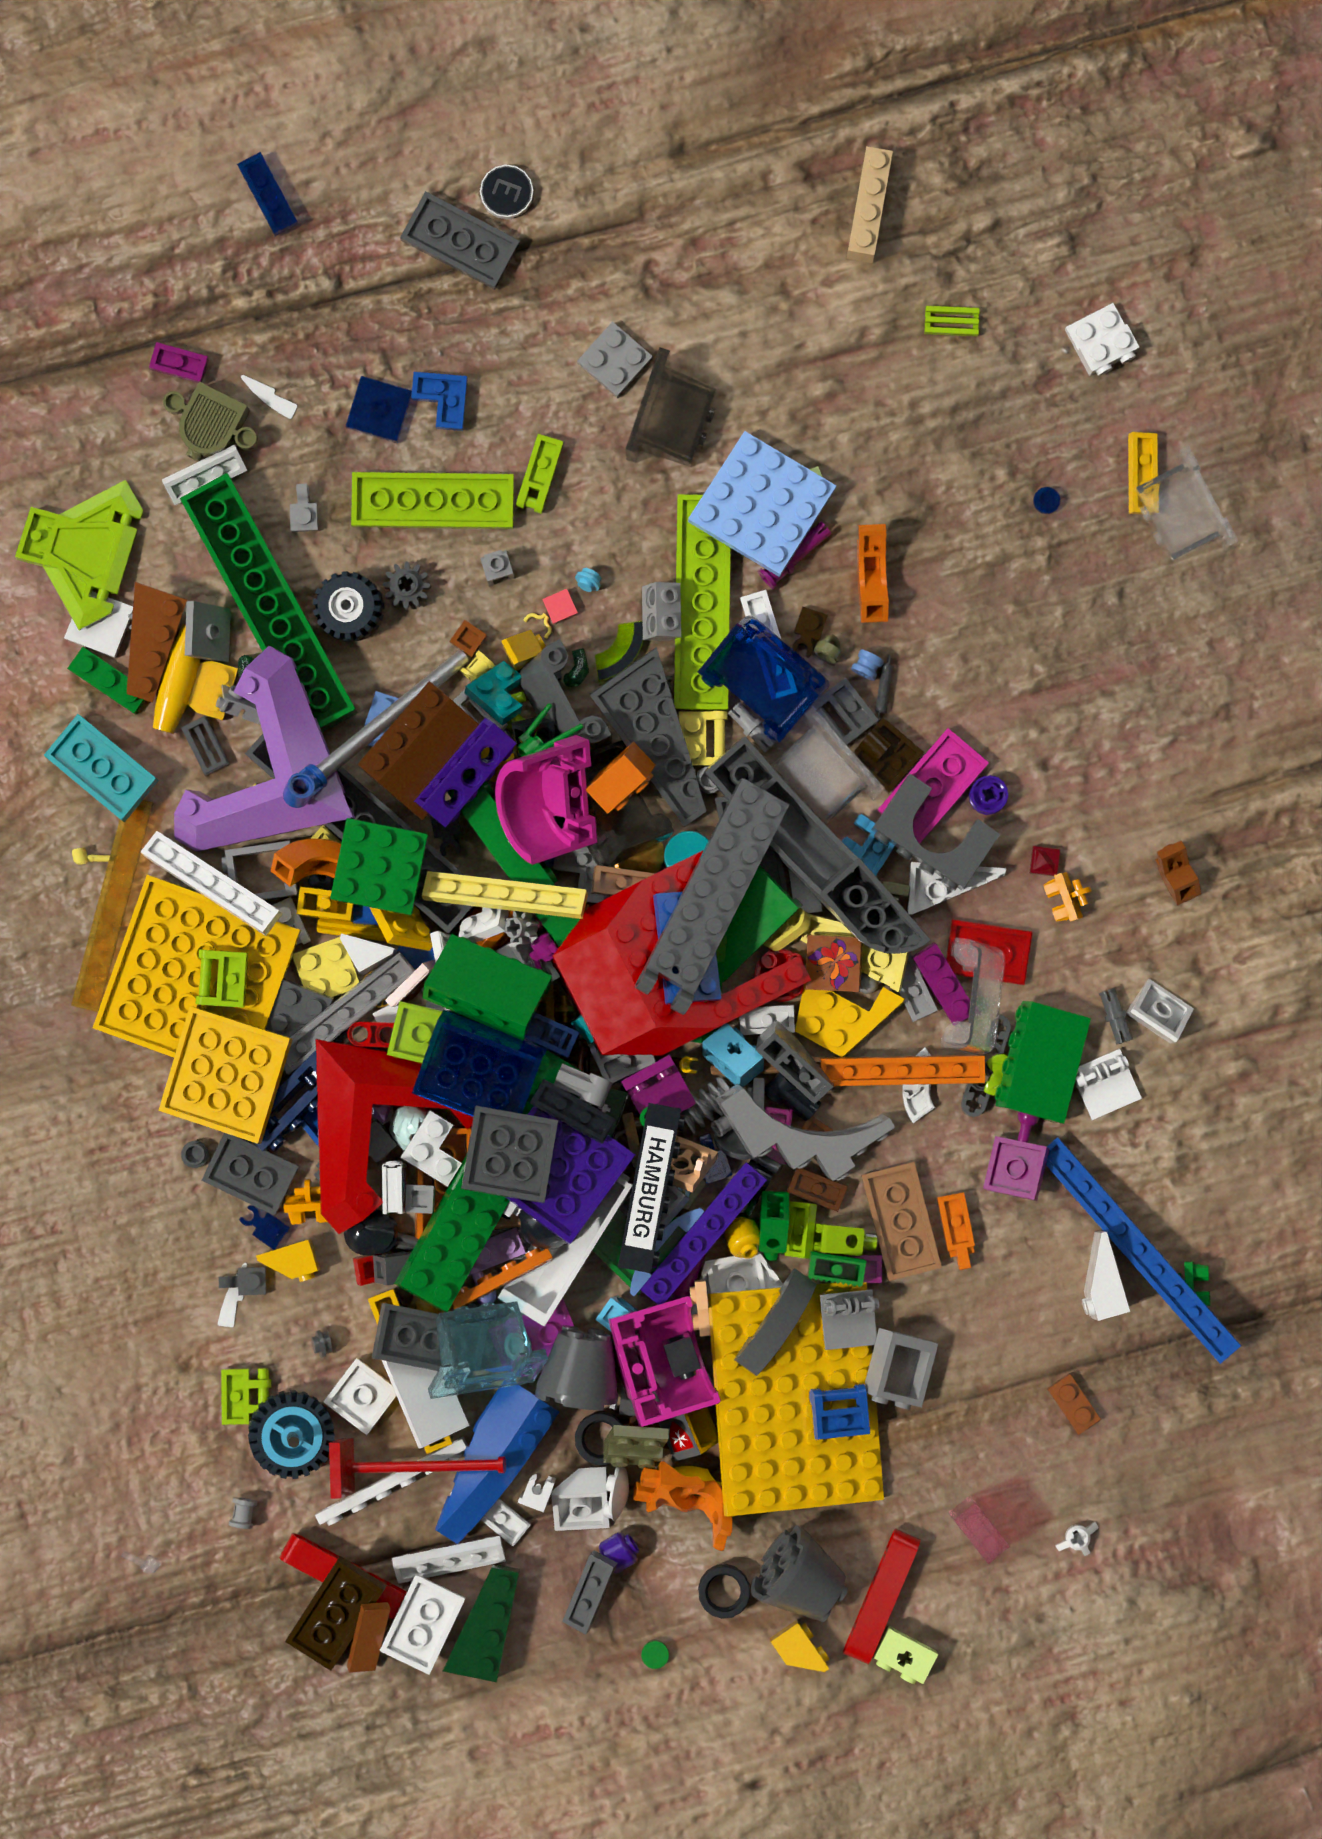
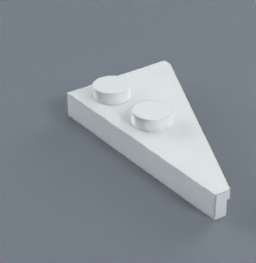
M911 862L907 913L909 915L915 914L1003 877L1006 868L978 867L965 888L962 890L957 888L954 891L942 883V877L936 873L933 876L929 875L919 868L921 863Z

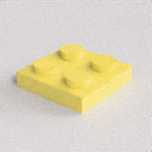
M340 937L292 955L302 985L333 998L348 992L360 982L353 961L341 942Z

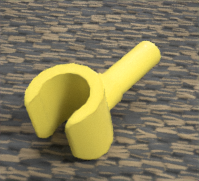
M85 847L72 850L73 860L78 865L89 862H111V855H87Z

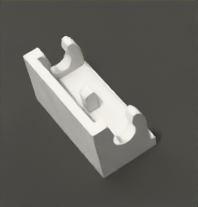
M534 1474L530 1477L525 1492H521L518 1503L544 1513L556 1478L548 1476L545 1485L541 1489V1484L539 1483L534 1486L537 1479V1474Z

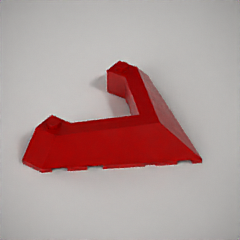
M315 1039L321 1215L340 1234L363 1221L383 1203L382 1199L366 1182L373 1104L449 1109L462 1126L468 1130L472 1126L475 1106L491 1108L503 1090L500 1084L486 1069L442 1062L441 1067L390 1056L387 1055V1051Z

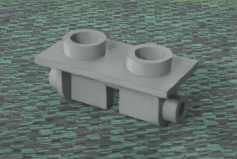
M222 684L223 698L218 697L216 707L220 708L221 712L238 717L241 709H244L242 719L261 725L256 705L234 693L236 686L229 687Z

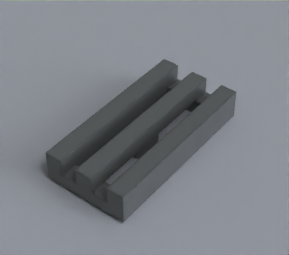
M206 716L181 727L205 776L220 770L224 766L230 765ZM204 724L221 762L217 763L199 725ZM194 728L212 766L207 767L189 730Z

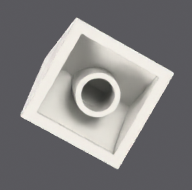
M341 933L340 940L358 972L362 975L376 969L397 953L395 948Z
M1148 979L1126 1011V1014L1171 1044L1176 1043L1194 1008L1151 979Z

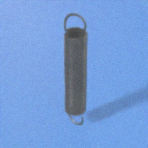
M890 654L888 655L887 663H883L880 673L875 711L878 712V720L880 713L886 714L894 667L893 665H888L890 664Z

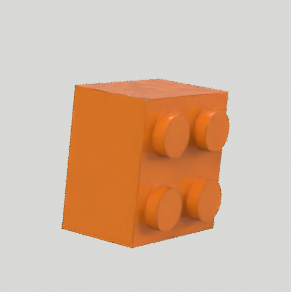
M633 741L593 778L585 790L607 814L614 808L619 811L628 803L629 798L634 794L633 791L638 794L648 785V781L654 776L651 772L656 765Z

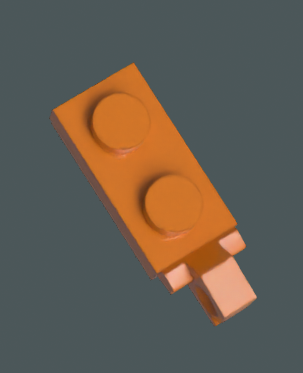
M963 1192L937 1197L945 1242L950 1258H957L959 1270L969 1269L971 1265L968 1254L975 1253L973 1247L975 1243L965 1194Z

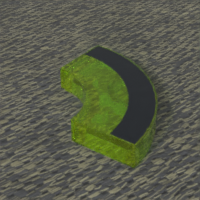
M643 621L618 624V633L613 644L607 650L595 654L598 682L612 679L634 662L644 641Z

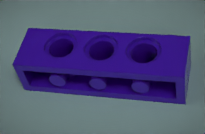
M484 718L414 802L444 827L453 823L459 817L462 807L476 797L479 787L493 777L495 769L501 761H505L511 756L513 747L517 743L495 723ZM489 747L488 756L481 759V752ZM471 768V776L463 780L464 772ZM454 789L453 797L445 801L446 793Z

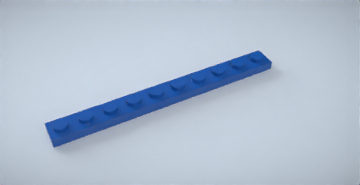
M1057 1137L1047 1146L1050 1149L1046 1166L1101 1229L1107 1232L1108 1237L1221 1364L1242 1345L1062 1140Z

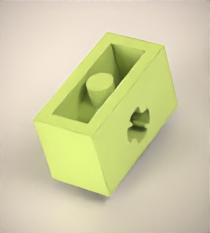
M887 1625L873 1657L877 1660L876 1665L889 1672L894 1668L902 1673L900 1676L902 1679L915 1685L916 1681L924 1684L938 1653L933 1648ZM906 1651H909L910 1660H904L900 1663L898 1654H904Z

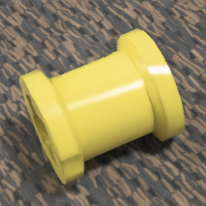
M478 650L476 657L466 668L462 667L460 671L467 679L473 682L495 667V665Z

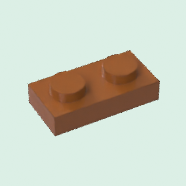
M1070 1373L1047 1388L1078 1435L1101 1420Z

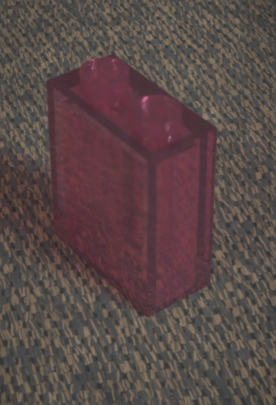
M970 1496L948 1512L988 1564L1010 1547Z

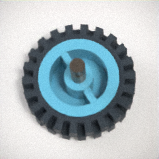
M290 1390L287 1393L281 1391L276 1396L271 1395L267 1397L268 1400L264 1403L261 1402L258 1405L257 1411H254L248 1427V1440L255 1460L259 1462L264 1470H268L270 1474L274 1476L275 1474L279 1475L280 1478L287 1479V1477L299 1479L298 1476L304 1475L306 1477L310 1475L311 1471H317L322 1462L325 1463L328 1459L329 1443L335 1440L333 1422L326 1407L314 1396L311 1397L305 1392L298 1393L296 1390Z

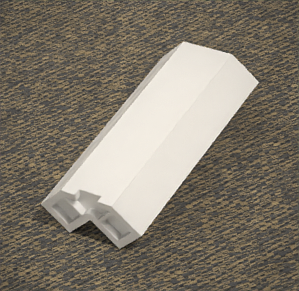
M624 1173L620 1175L570 1245L566 1244L561 1248L549 1249L553 1257L551 1261L506 1284L498 1299L544 1327L631 1189L632 1184L628 1183L630 1177ZM531 1245L527 1253L536 1249L537 1247ZM525 1255L521 1262L527 1259Z

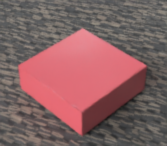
M567 589L542 599L553 625L578 614Z

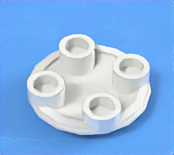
M616 1467L614 1475L610 1474L606 1483V1490L610 1491V1498L604 1507V1517L611 1518L613 1521L617 1520L622 1513L629 1495V1480L625 1467Z

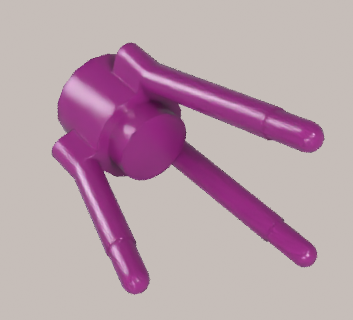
M545 933L532 941L530 946L533 951L529 953V956L533 960L535 968L542 969L540 959H543L544 962L553 959L552 956L558 948L550 935Z

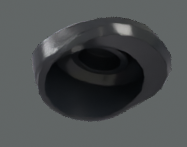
M378 1209L374 1210L363 1221L344 1231L347 1246L353 1252L367 1256L388 1252L394 1247L398 1237L396 1221Z

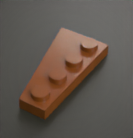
M135 582L127 694L153 703L187 599Z

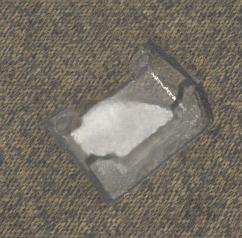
M955 938L952 942L951 956H954L956 962L962 965V971L974 972L968 1022L959 1021L949 1024L944 1036H941L940 1050L984 1055L991 1052L996 1044L1005 955L997 947L970 939Z

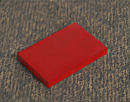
M952 919L946 961L954 974L958 976L1024 986L1033 932Z

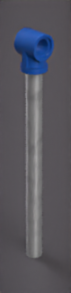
M458 650L318 765L309 764L299 773L293 774L283 791V799L286 804L294 808L305 806L314 795L327 786L326 778L388 729L429 681L438 688L469 663L467 655L463 651ZM293 787H300L305 793L298 794L294 791Z

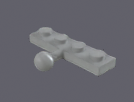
M909 952L902 988L899 994L905 999L904 1005L912 1022L938 1010ZM865 973L861 974V992L864 994L875 992L878 984L882 983Z

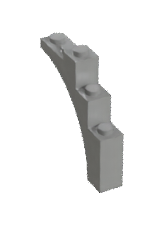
M738 1084L715 1098L741 1143L754 1158L756 1156H764L772 1150L771 1146L775 1144L786 1164L792 1169L805 1167L814 1156L825 1176L832 1181L841 1180L850 1174V1170L855 1167L850 1158L851 1156H858L864 1153L869 1144L875 1140L881 1141L890 1134L889 1131L895 1128L889 1117L880 1114L863 1124L844 1130L825 1132L802 1130L783 1124L766 1114L755 1104L745 1089Z

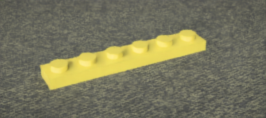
M427 871L422 892V898L426 901L583 919L588 897L586 889Z

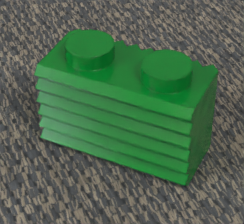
M810 1251L807 1276L810 1280L812 1278L815 1280L819 1279L820 1281L825 1280L826 1282L830 1280L831 1283L836 1282L839 1284L841 1282L843 1285L846 1283L848 1286L852 1284L853 1286L861 1287L864 1280L866 1260Z

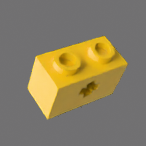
M300 887L296 914L304 917L353 922L354 904L331 900L332 891Z

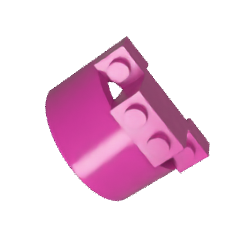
M574 735L554 742V747L507 762L498 774L495 797L501 826L514 850L532 865L597 843L596 820L594 816L589 815L587 791L585 790L587 788L585 768L591 766L590 743L588 739ZM553 816L565 818L562 829L558 826Z
M689 1296L608 1319L615 1342L613 1344L614 1356L626 1398L632 1401L640 1427L720 1403L719 1394L709 1379L698 1348L691 1315L693 1305ZM688 1332L701 1369L695 1370L697 1375L681 1380L679 1376L674 1377L662 1341Z

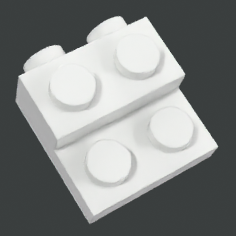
M1114 303L1065 328L1089 376L1095 373L1101 376L1112 370L1111 365L1119 361L1122 364L1129 362L1136 357L1135 353L1140 348L1128 324H1124Z

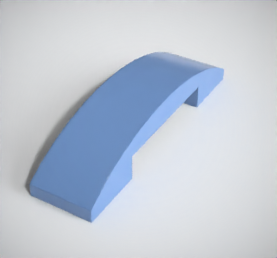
M697 1208L671 1221L664 1228L662 1241H656L655 1251L660 1249L678 1226L685 1232H688L704 1213V1210ZM635 1270L630 1294L635 1296L652 1274Z

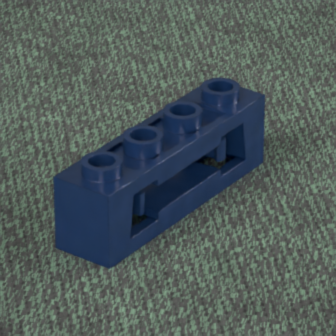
M535 1012L529 1023L528 1033L524 1040L569 1059L580 1033Z
M316 1051L278 1088L270 1116L273 1112L278 1113L306 1083L310 1086L316 1085L313 1090H308L280 1120L276 1116H269L262 1143H255L261 1151H276L286 1141L284 1137L290 1131H296L304 1123L302 1118L309 1111L312 1113L317 1109Z

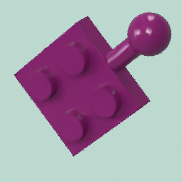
M1018 1112V1120L1021 1123L1018 1139L1012 1140L995 1136L983 1189L1037 1201L1050 1148L1028 1143L1031 1128L1039 1121V1117Z

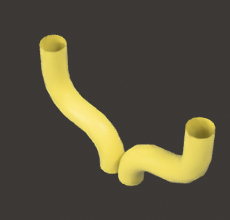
M544 613L542 615L528 614L523 619L525 622L531 617L536 619L544 618V624L548 628V632L544 637L547 639L552 633V628L548 623L549 617Z

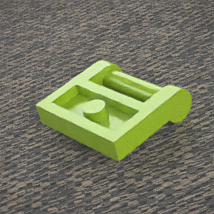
M199 949L198 958H201L199 996H196L195 1004L245 1007L248 953ZM212 959H219L216 997L210 996Z

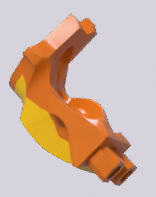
M661 1461L657 1469L643 1468L640 1482L636 1481L633 1488V1499L646 1502L647 1512L657 1510L662 1505L675 1507L682 1512L701 1509L709 1518L710 1523H712L713 1547L719 1551H724L727 1537L732 1534V1516H724L722 1482L716 1481L708 1469L696 1466L673 1468L665 1461Z

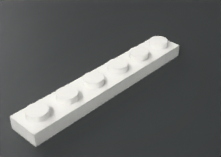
M158 831L155 832L141 850V854L265 936L282 916L278 909Z
M461 1437L455 1440L453 1444L438 1449L417 1461H438L448 1458L449 1460H457L463 1457V1450L466 1449L468 1444L465 1438ZM421 1472L392 1473L317 1512L315 1517L320 1525L327 1522L328 1526L343 1519L342 1513L350 1509L355 1513L368 1506L367 1500L376 1497L378 1501L392 1493L390 1488L398 1484L403 1488L415 1482V1475Z

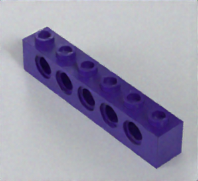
M746 1161L640 1290L658 1305L665 1303L763 1186L767 1178Z

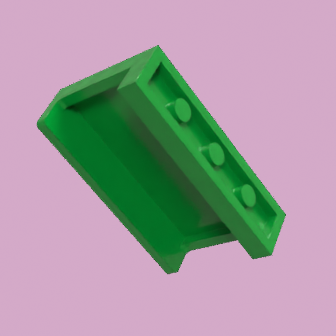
M760 865L725 932L728 935L723 982L803 906L796 897L792 899Z
M451 934L424 984L423 999L524 1041L531 1019L544 994H547L550 990L552 976L542 969L527 966L518 959L508 958L491 948H484L472 943L465 937Z
M1022 1001L1016 1010L1015 1020L1017 1022L1008 1042L1010 1047L1008 1058L1004 1060L1002 1065V1081L995 1092L996 1106L1039 1117L1053 1123L1064 1124L1091 1018L1033 1001Z

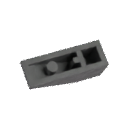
M776 1020L758 1037L756 1051L814 1104L834 1087L832 1081L803 1045L779 1021Z

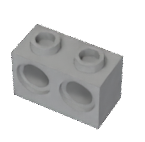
M654 582L642 586L643 640L670 641L681 637L680 583Z

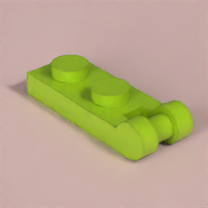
M541 434L537 435L517 498V507L524 509L526 506L534 509L536 513H543L564 441ZM530 489L539 491L537 499L528 496Z

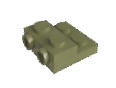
M613 1425L604 1440L603 1463H611L614 1467H626L628 1464L638 1465L641 1469L644 1467L655 1468L663 1459V1447L668 1441L669 1429Z

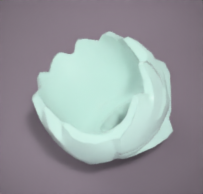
M399 1107L390 1119L389 1133L404 1151L428 1114V1110L425 1107Z

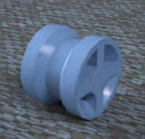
M860 649L858 653L859 659L857 663L852 665L851 670L868 680L874 681L877 677L876 671L879 667H882L884 660L871 652Z

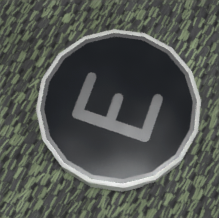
M512 165L497 166L490 170L482 180L480 188L482 203L486 210L497 218L507 220L525 213L532 203L534 193L531 179L526 172Z

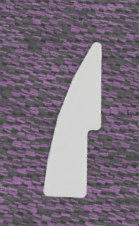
M241 375L246 385L264 403L289 419L293 417L297 404L275 395L274 388Z
M244 1263L241 1268H247V1264ZM238 1287L228 1289L220 1311L218 1326L234 1327L237 1301L243 1300V1295L238 1296Z

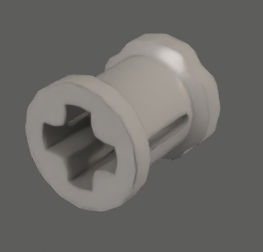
M234 1497L232 1501L235 1503L232 1520H229L228 1525L241 1529H253L251 1520L253 1508L257 1506V1501Z

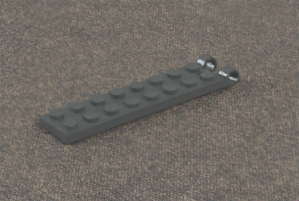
M744 778L739 780L635 984L636 989L648 995L654 987L658 976L680 988L671 1004V1009L682 1015L687 1012L694 999V994L789 804ZM673 967L678 968V974L672 972Z

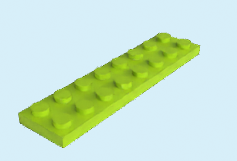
M677 494L676 583H680L681 637L675 639L674 705L676 710L728 711L731 548L688 522L689 516L703 495Z

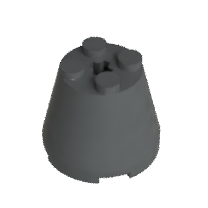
M562 1325V1331H559L537 1382L535 1397L543 1401H549L550 1397L555 1398V1402L561 1403L565 1407L603 1411L604 1405H610L611 1409H616L618 1388L614 1345L611 1335L605 1334V1331L601 1329L589 1328L588 1332L578 1331V1327Z
M795 1525L791 1532L784 1530L774 1540L761 1559L764 1564L761 1567L759 1578L757 1576L754 1577L751 1585L752 1596L762 1603L821 1622L828 1619L831 1608L836 1601H842L848 1591V1588L844 1586L845 1573L812 1536L797 1525Z

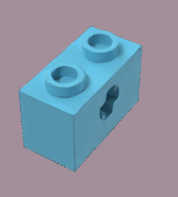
M727 1023L702 1042V1055L734 1085L738 1084L744 1087L764 1070V1057L756 1051V1046H751L745 1040L740 1030L737 1028L733 1029Z

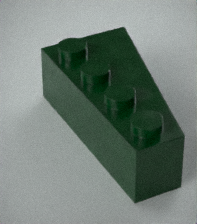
M499 1564L492 1565L444 1666L443 1672L497 1682L520 1569Z

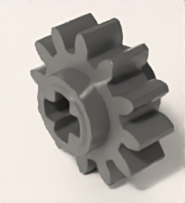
M408 561L405 562L404 569H400L397 564H394L396 573L386 572L390 582L382 584L385 589L391 590L386 593V599L395 597L393 601L394 607H398L402 602L406 611H408L410 603L419 608L418 599H428L423 590L431 589L429 583H423L429 577L428 574L422 573L419 575L420 565L417 564L412 570ZM406 580L409 583L413 582L411 590L408 592L405 589L400 590L403 588L402 582Z

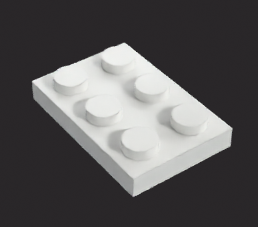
M416 1574L380 1651L430 1675L466 1597Z

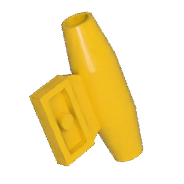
M185 624L182 625L169 652L156 695L153 728L174 734L187 705L199 714L223 720L225 712H221L220 708L216 707V701L218 697L223 698L222 684L229 687L233 686L238 668L218 662L208 661L200 663V658L185 656Z

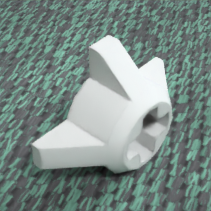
M1096 1522L1087 1527L1076 1524L1072 1525L1065 1533V1540L1055 1546L1058 1551L1069 1547L1074 1550H1081L1083 1555L1087 1556L1090 1554L1087 1547L1090 1543V1535L1099 1527Z

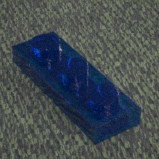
M259 152L238 163L237 166L274 236L298 225V221L262 153Z

